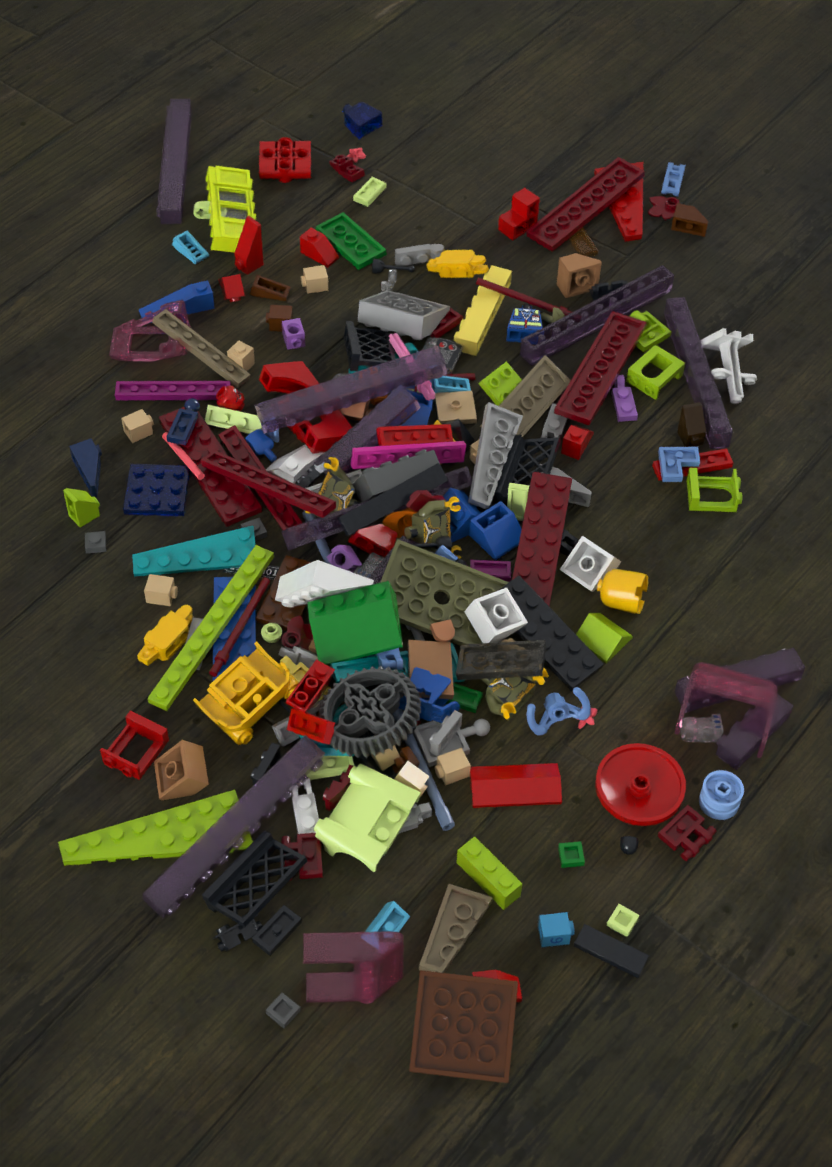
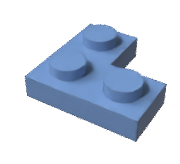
M659 447L658 455L662 482H682V467H699L700 465L698 447Z

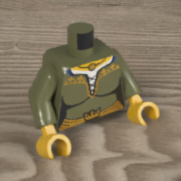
M328 457L331 460V465L324 463V468L331 469V472H327L318 494L336 501V508L324 518L317 516L324 521L337 519L344 515L347 509L351 511L362 505V502L352 498L355 491L353 483L339 466L338 459Z
M453 496L449 501L436 500L427 502L419 512L413 514L412 526L404 529L405 537L407 539L413 538V542L416 544L435 543L436 539L440 536H449L451 538L450 510L457 512L461 509L460 505H452L454 502H459V498ZM455 545L451 548V552L453 553L455 550L462 549L461 547ZM423 547V548H422V549L427 550V551H429V552L431 551V552L436 553V551H437L436 547Z
M538 668L534 672L504 669L498 676L490 670L486 671L481 680L488 685L485 697L490 712L502 715L509 721L534 695L536 682L540 685L545 683L543 677H549L546 669Z

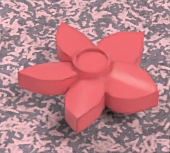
M362 148L349 149L350 154L347 157L353 158L354 163L358 159L366 158Z
M591 708L590 716L585 720H580L578 728H583L586 722L589 725H594L593 717L596 716L598 710Z

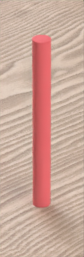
M165 432V433H163V435H162V438H163L166 442H167V434H168V432ZM167 442L198 480L204 479L205 474L179 444Z

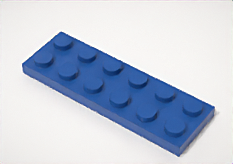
M214 577V603L233 577ZM256 584L213 644V664L218 651L223 649L254 595ZM256 608L232 648L229 660L226 665L222 666L218 675L213 677V681L240 656L243 657L245 655L248 657L256 650L254 645L256 642Z

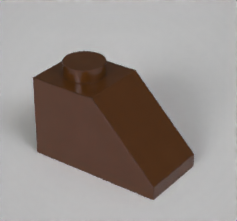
M677 203L671 230L705 237L708 220L694 206Z

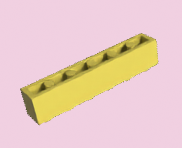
M491 265L489 271L484 274L483 279L509 288L512 271ZM478 286L477 295H474L472 299V306L467 308L466 318L462 319L459 332L456 331L453 342L462 346L460 352L477 356L505 297L504 294Z

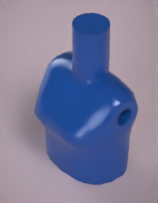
M261 429L253 431L245 438L256 456L265 454L271 462L277 459V456L271 451L274 447L273 440Z

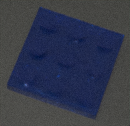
M130 464L123 508L124 514L184 516L190 469L186 465Z

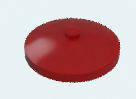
M634 743L615 748L603 758L597 770L595 787L601 804L615 818L632 825L650 826L668 820L679 810L686 792V780L680 765L670 754L652 745Z

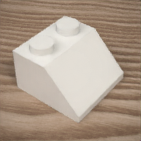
M582 536L560 570L593 592L597 589L599 579L603 580L608 571L617 569L621 561Z
M507 588L474 599L464 611L485 647L502 641L528 623Z

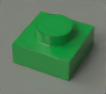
M581 842L558 844L561 868L584 866L585 860Z

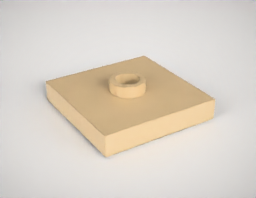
M472 391L435 393L437 418L441 424L455 419H460L463 424L477 423Z

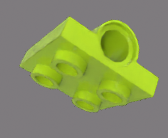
M636 310L630 315V317L647 322L646 328L636 344L642 352H646L654 345L671 337L672 331L648 311L641 313Z
M506 361L484 378L479 385L495 405L499 406L522 379Z

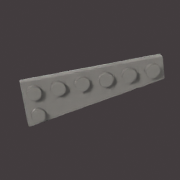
M490 402L485 406L468 503L483 509H487L490 506L497 482L502 474V468L507 461L508 452L513 445L514 436L517 434L523 417Z

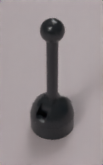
M373 259L372 273H381L384 269L415 271L413 265L409 267L385 265L380 259Z
M440 536L436 539L435 543L411 545L419 548L436 547L437 550L444 545L451 551L452 541L449 536Z

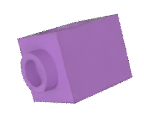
M300 318L282 321V334L287 350L305 347V332Z
M337 545L331 550L332 553L327 556L331 565L355 573L363 566L351 546ZM343 556H345L346 559L344 564L342 563Z

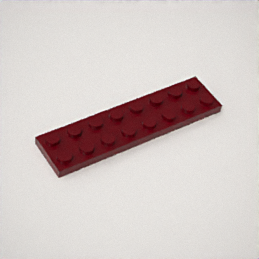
M620 157L616 158L526 231V236L553 252L645 177V171Z
M612 311L555 406L554 413L590 426L644 332L647 322Z
M179 409L158 417L159 423L165 432H169ZM198 411V419L187 444H179L205 474L202 480H198L194 474L193 476L226 527L261 513L262 506L247 485L202 466L201 459L213 450L225 455L227 454Z
M533 472L512 580L520 576L550 607L572 478Z

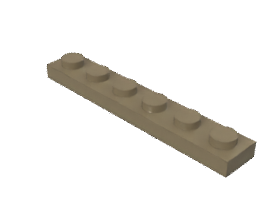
M167 309L153 318L152 323L227 381H230L236 388H239L249 380L250 373Z

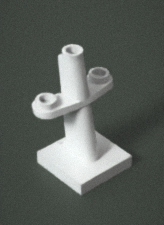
M722 328L700 340V347L720 351L723 368L713 369L711 373L714 379H726L730 403L737 404L741 403L742 398H744L742 382L745 385H753L757 380L755 374L740 372L738 349L753 342V334L741 337V332L739 331L726 334V329Z

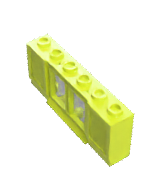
M208 166L205 181L209 191L207 201H210L208 213L211 214L209 225L212 226L210 237L213 238L211 250L235 253L246 217L251 216L256 220V214L253 213L255 202H252L254 191L251 190L253 181L250 179V170Z

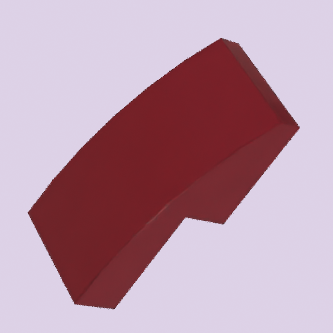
M343 154L337 155L329 161L335 171L350 182L365 176L364 169L354 165L353 159Z
M417 490L409 497L410 501L406 506L419 512L429 501L446 499L442 495L433 496L428 490Z
M349 764L347 771L342 772L339 782L333 780L330 788L327 787L325 789L323 800L325 801L326 810L331 811L336 807L351 784V779L348 778V775L353 765Z

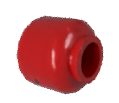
M223 386L216 394V402L219 407L241 411L245 405L243 403V393L234 386Z

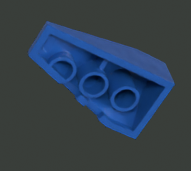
M209 281L190 284L139 309L143 324L152 323L153 318L165 309L176 317L214 309L213 292Z

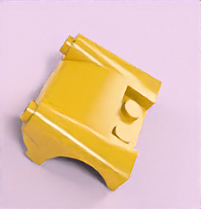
M257 641L254 643L256 650L248 657L245 655L243 657L240 656L209 685L210 687L207 689L208 694L201 701H198L196 698L193 699L195 705L238 745L250 742L253 737V729L251 727L283 697L287 700L299 684L289 672L287 666L283 662L277 663Z

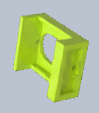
M654 345L628 368L626 382L657 400L659 390L673 377L679 380L683 376L685 362ZM648 363H652L663 370V372L655 378H648L642 374L641 370Z
M689 468L686 480L689 511L737 512L738 504H742V492H739L741 479L737 477L736 469H733L732 477L698 476L697 468ZM699 488L725 489L731 493L732 498L727 502L699 501Z

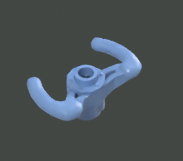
M579 687L573 689V693L582 703V708L580 709L567 703L559 693H550L545 698L544 707L546 710L539 724L535 720V705L529 704L526 716L530 729L536 735H544L551 724L570 717L579 720L587 719L591 711L588 697Z

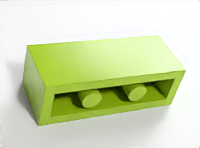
M475 836L458 849L457 864L490 897H493V900L503 910L521 896L522 883Z

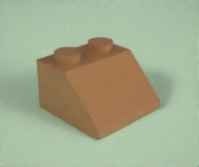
M577 253L560 257L557 286L564 297L569 298L589 292L591 286L599 284L602 262Z
M181 740L154 761L160 800L195 795L209 785L203 746Z

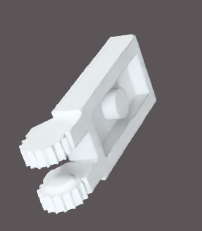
M310 778L304 779V788L307 794L299 796L296 780L291 781L292 804L298 834L316 833L314 827L319 817Z

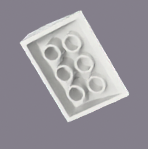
M316 560L280 576L275 600L282 602V605L285 607L293 608L294 606L306 605L310 601L370 586L374 580Z

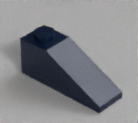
M92 438L71 445L69 448L72 460L91 496L97 498L101 469L100 456H102L99 445H95Z

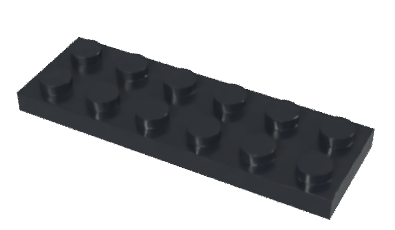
M517 576L501 588L509 590L528 622L517 630L516 633L571 692L603 667L604 664L520 576Z

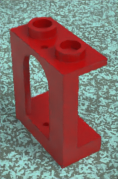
M130 710L125 717L127 723L125 728L108 750L101 748L100 752L102 761L106 766L110 768L115 767L121 770L127 777H134L140 780L168 743L169 736L167 728ZM138 733L154 742L141 760L134 764L120 757V755Z

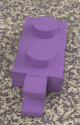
M618 375L616 382H614L615 388H612L611 392L618 422L637 420L638 414L631 387H625L624 375Z

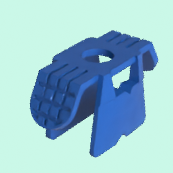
M418 667L413 669L411 682L415 684L418 692L430 695V698L419 697L421 700L419 718L442 723L445 717L451 716L454 710L459 711L460 705L458 702L453 701L445 705L449 699H438L451 683L450 678L439 674L432 675L430 671ZM405 695L400 698L399 709L405 710L407 704Z

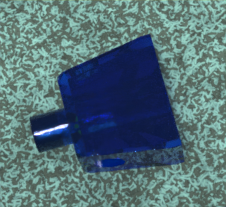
M363 102L353 107L349 104L343 107L344 124L358 139L382 126V112Z

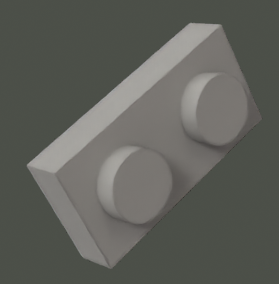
M454 710L451 716L445 717L438 732L435 731L429 740V743H431L430 753L439 756L461 727L462 713Z

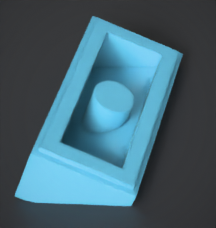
M395 901L388 902L361 936V939L384 953L410 916Z

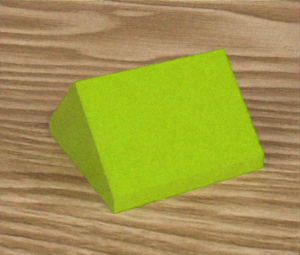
M589 613L576 634L606 664L633 637L601 613Z

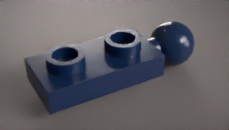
M188 399L184 404L185 409L179 408L167 434V442L181 445L187 444L198 419L200 404L196 399Z

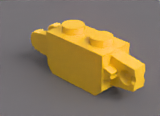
M445 250L441 253L440 257L430 259L426 265L428 271L439 272L440 278H473L475 274H484L489 271L488 265H483L486 262L485 256L475 255L473 250Z
M185 604L181 606L175 613L170 611L159 620L153 630L146 633L144 637L145 645L137 655L140 662L149 666L157 658L162 661L169 660L186 642L189 633L188 627L191 625L193 610L190 605Z

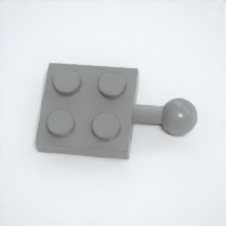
M478 719L474 722L473 726L464 729L459 728L439 755L459 748L463 749L465 755L470 754V748L465 737L474 734L478 736L487 735L490 731L489 722L485 719ZM436 721L419 725L413 732L428 767L437 765V756L430 753L431 743H429L432 734L435 731L438 732L442 723Z

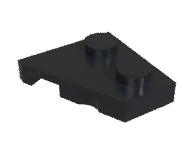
M325 462L318 466L315 463L307 470L308 475L306 477L303 475L295 483L305 489L310 487L327 470L324 468Z

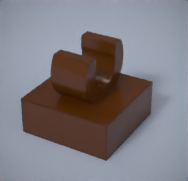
M407 746L401 749L400 757L394 760L396 765L392 766V769L397 775L407 761L417 768L420 762L410 747Z

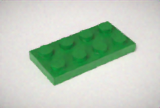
M344 212L315 227L317 231L327 237L333 248L358 270L371 264L373 259H380L387 255V250Z

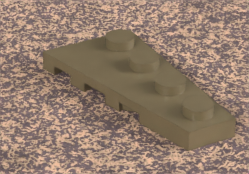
M448 884L423 953L419 970L445 973L493 902V897Z

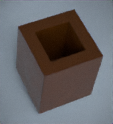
M270 305V311L266 312V323H269L270 331H282V321L293 319L292 306Z

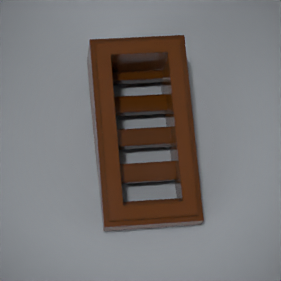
M256 275L250 295L286 301L291 287Z

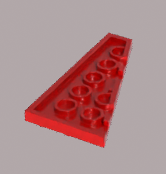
M643 162L631 163L643 170ZM605 167L595 169L594 174H598ZM643 178L609 205L625 242L642 239Z

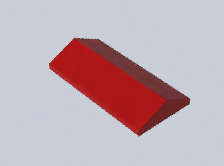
M557 763L470 767L473 808L562 804L561 776Z

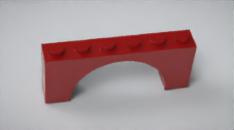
M303 361L263 365L259 381L267 392H283L301 398L309 403L320 415L322 422L309 426L304 438V443L312 454L352 448L357 433Z

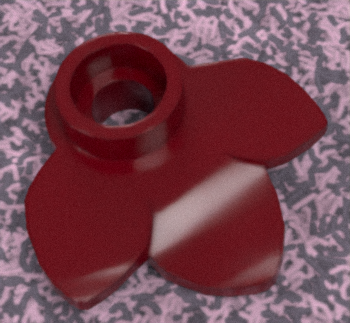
M650 197L649 200L654 206L648 210V214L653 217L662 216L664 220L671 219L674 216L679 200L675 197Z
M300 615L292 618L287 624V631L282 636L281 642L283 647L286 646L293 649L294 646L309 651V646L313 639L311 625L304 624ZM293 638L296 643L290 644L288 640Z

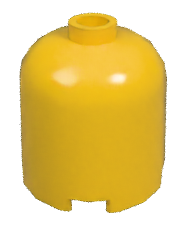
M612 569L605 574L603 580L599 579L597 591L600 592V598L605 606L634 614L641 613L645 602L641 600L643 591L647 592L648 589L647 574Z

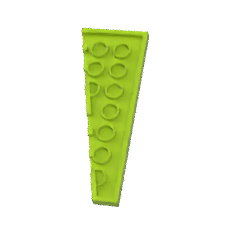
M235 790L58 842L64 866L91 864V861L102 860L116 862V859L128 858L139 860L141 857H153V859L181 857L192 853L207 855L217 851L232 853L233 850L247 849L253 843Z

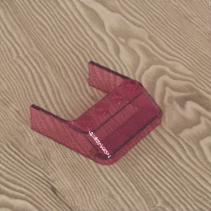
M699 662L695 664L690 675L674 734L679 735L692 690L697 689L759 706L768 711L757 757L761 758L776 705L777 685L767 679L709 663Z
M399 932L304 934V964H354V972L306 973V1002L360 1001L365 1004L374 1002L375 999L403 978V935Z

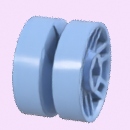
M718 770L711 772L706 776L699 795L700 808L707 816L713 819L726 820L733 817L739 809L744 794L743 783L735 774L729 771Z

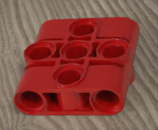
M282 137L278 141H260V179H278L283 183H288L293 179H311V141H292L288 137Z

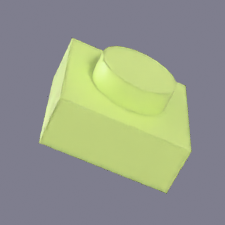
M618 904L609 918L607 926L628 937L638 921L639 915Z

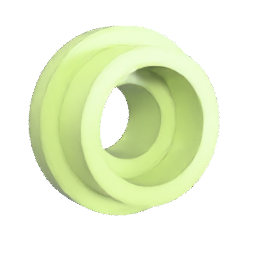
M268 623L261 629L262 638L268 643H275L282 636V628L276 623Z

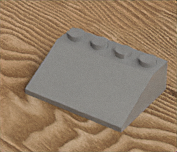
M386 290L359 301L358 322L364 323L367 327H379L382 331H394L400 336L409 335L412 336V339L422 340L434 331L450 310V306Z

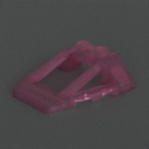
M179 300L160 306L161 309L154 313L152 311L145 313L146 317L137 321L132 319L114 328L109 356L112 359L121 361L153 362L186 355L187 349L178 340H174L170 336L168 342L160 343L159 351H130L133 334H166L159 327H140L152 322L153 318L165 309L190 327L184 301Z

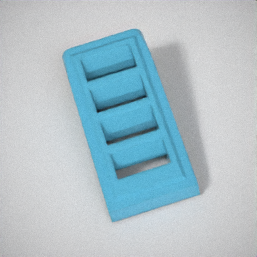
M188 231L173 238V247L194 264L209 257V253Z
M434 374L431 378L432 389L435 393L471 391L469 379Z

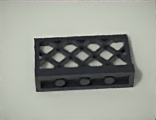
M346 321L344 342L350 371H358V366L396 368L397 362L393 346L389 341V331L354 327L353 321Z
M522 435L514 436L513 445L508 452L507 461L502 468V474L497 482L494 493L498 502L502 501L507 506L509 483L523 485L531 480L533 472L551 473L561 443L559 437L523 439ZM548 445H553V447H551L547 451L543 449ZM528 446H536L527 452ZM537 452H542V454H540L536 458L532 457ZM547 457L548 461L540 465L539 462ZM528 458L531 460L530 462L522 466V462H524ZM534 465L538 467L530 473L527 471ZM522 473L526 474V476H524L520 480H516L517 477Z
M264 830L202 894L203 899L209 910L214 913L219 911L243 927H246L305 865L307 858L274 840L271 833ZM276 849L280 851L279 856L269 858ZM286 860H297L293 865L285 867ZM281 862V868L269 870V864ZM265 865L264 872L253 874L260 866ZM281 875L277 882L270 883L269 877ZM265 878L264 885L254 886V880ZM244 882H249V888L238 890ZM266 892L262 898L254 900V893ZM249 895V901L238 903V897ZM233 898L232 905L222 906L228 899ZM250 907V911L243 918L238 915V910Z

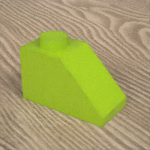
M69 488L63 490L68 514L79 527L100 516L98 508L100 504L96 497H91L87 491Z

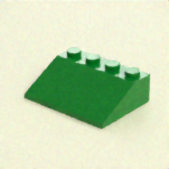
M389 581L308 602L309 621L319 661L328 666H331L332 663L354 660L403 647L397 598Z

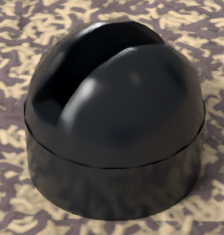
M632 836L620 838V847L625 854L630 855L637 851L638 838Z

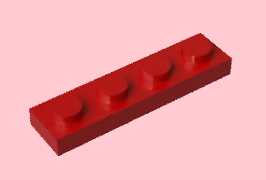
M451 424L388 426L376 429L379 446L453 442Z
M727 448L699 453V467H682L683 476H687L689 468H697L698 474L732 468L733 461ZM659 460L653 461L652 467L658 481L662 480Z

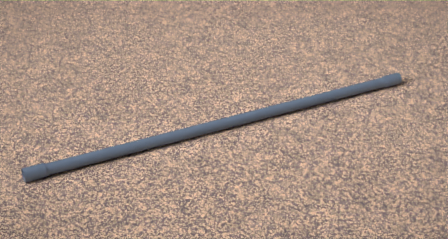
M304 510L302 516L306 525L312 533L324 562L330 564L327 556L331 554V551L319 527V522L314 514H308ZM377 654L369 655L366 657L377 656ZM398 708L392 713L396 722L401 718L403 711ZM412 733L404 742L406 746L410 747L420 762L418 768L429 776L425 782V785L428 786L426 791L433 804L442 830H450L455 826V823L444 804Z

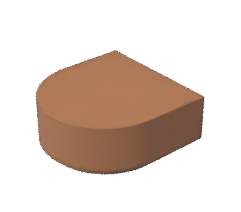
M451 619L430 625L432 635L437 642H450L453 639L455 629Z

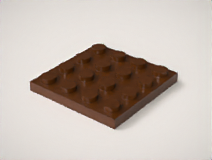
M420 970L409 1072L508 1083L518 981Z

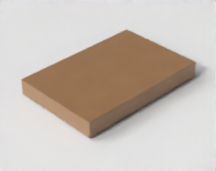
M408 640L409 679H411L415 667L428 670L432 675L439 674L450 678L451 683L438 699H453L451 642ZM418 692L419 697L430 698V695H425L424 692Z

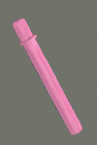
M397 333L390 334L389 341L415 381L418 392L422 393L427 401L434 400L435 392L432 389V383L425 378Z

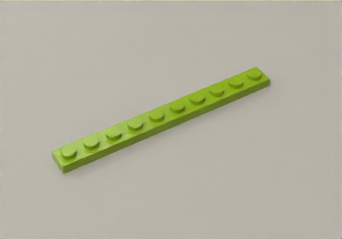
M255 545L147 698L148 703L168 711L273 560L274 552Z

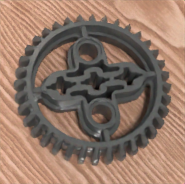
M380 665L378 669L372 666L367 670L363 667V670L360 672L355 669V673L352 675L347 673L345 679L340 677V682L333 683V689H328V695H323L324 701L320 702L321 708L318 710V717L333 722L337 708L345 700L348 708L339 716V724L334 727L330 746H333L336 751L339 750L342 754L347 753L350 757L355 754L359 758L363 754L367 758L369 754L376 757L377 752L380 751L384 754L388 748L393 751L395 744L400 746V740H407L406 734H412V728L417 727L416 721L420 720L421 700L415 684L411 682L409 677H406L403 672L399 673L397 669L392 671L390 667L384 670ZM380 685L371 692H369L365 688L368 686ZM405 695L407 700L406 708L401 718L395 723L391 714L399 708L400 698ZM367 731L375 735L368 738H359Z

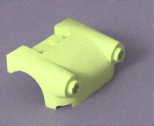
M359 764L358 767L355 765L352 767L348 778L351 779V784L329 818L325 817L324 820L320 818L314 827V831L316 832L315 837L323 843L324 850L329 855L334 857L337 852L352 855L362 861L371 871L375 872L380 859L387 853L408 819L415 802L419 801L421 792L363 764Z

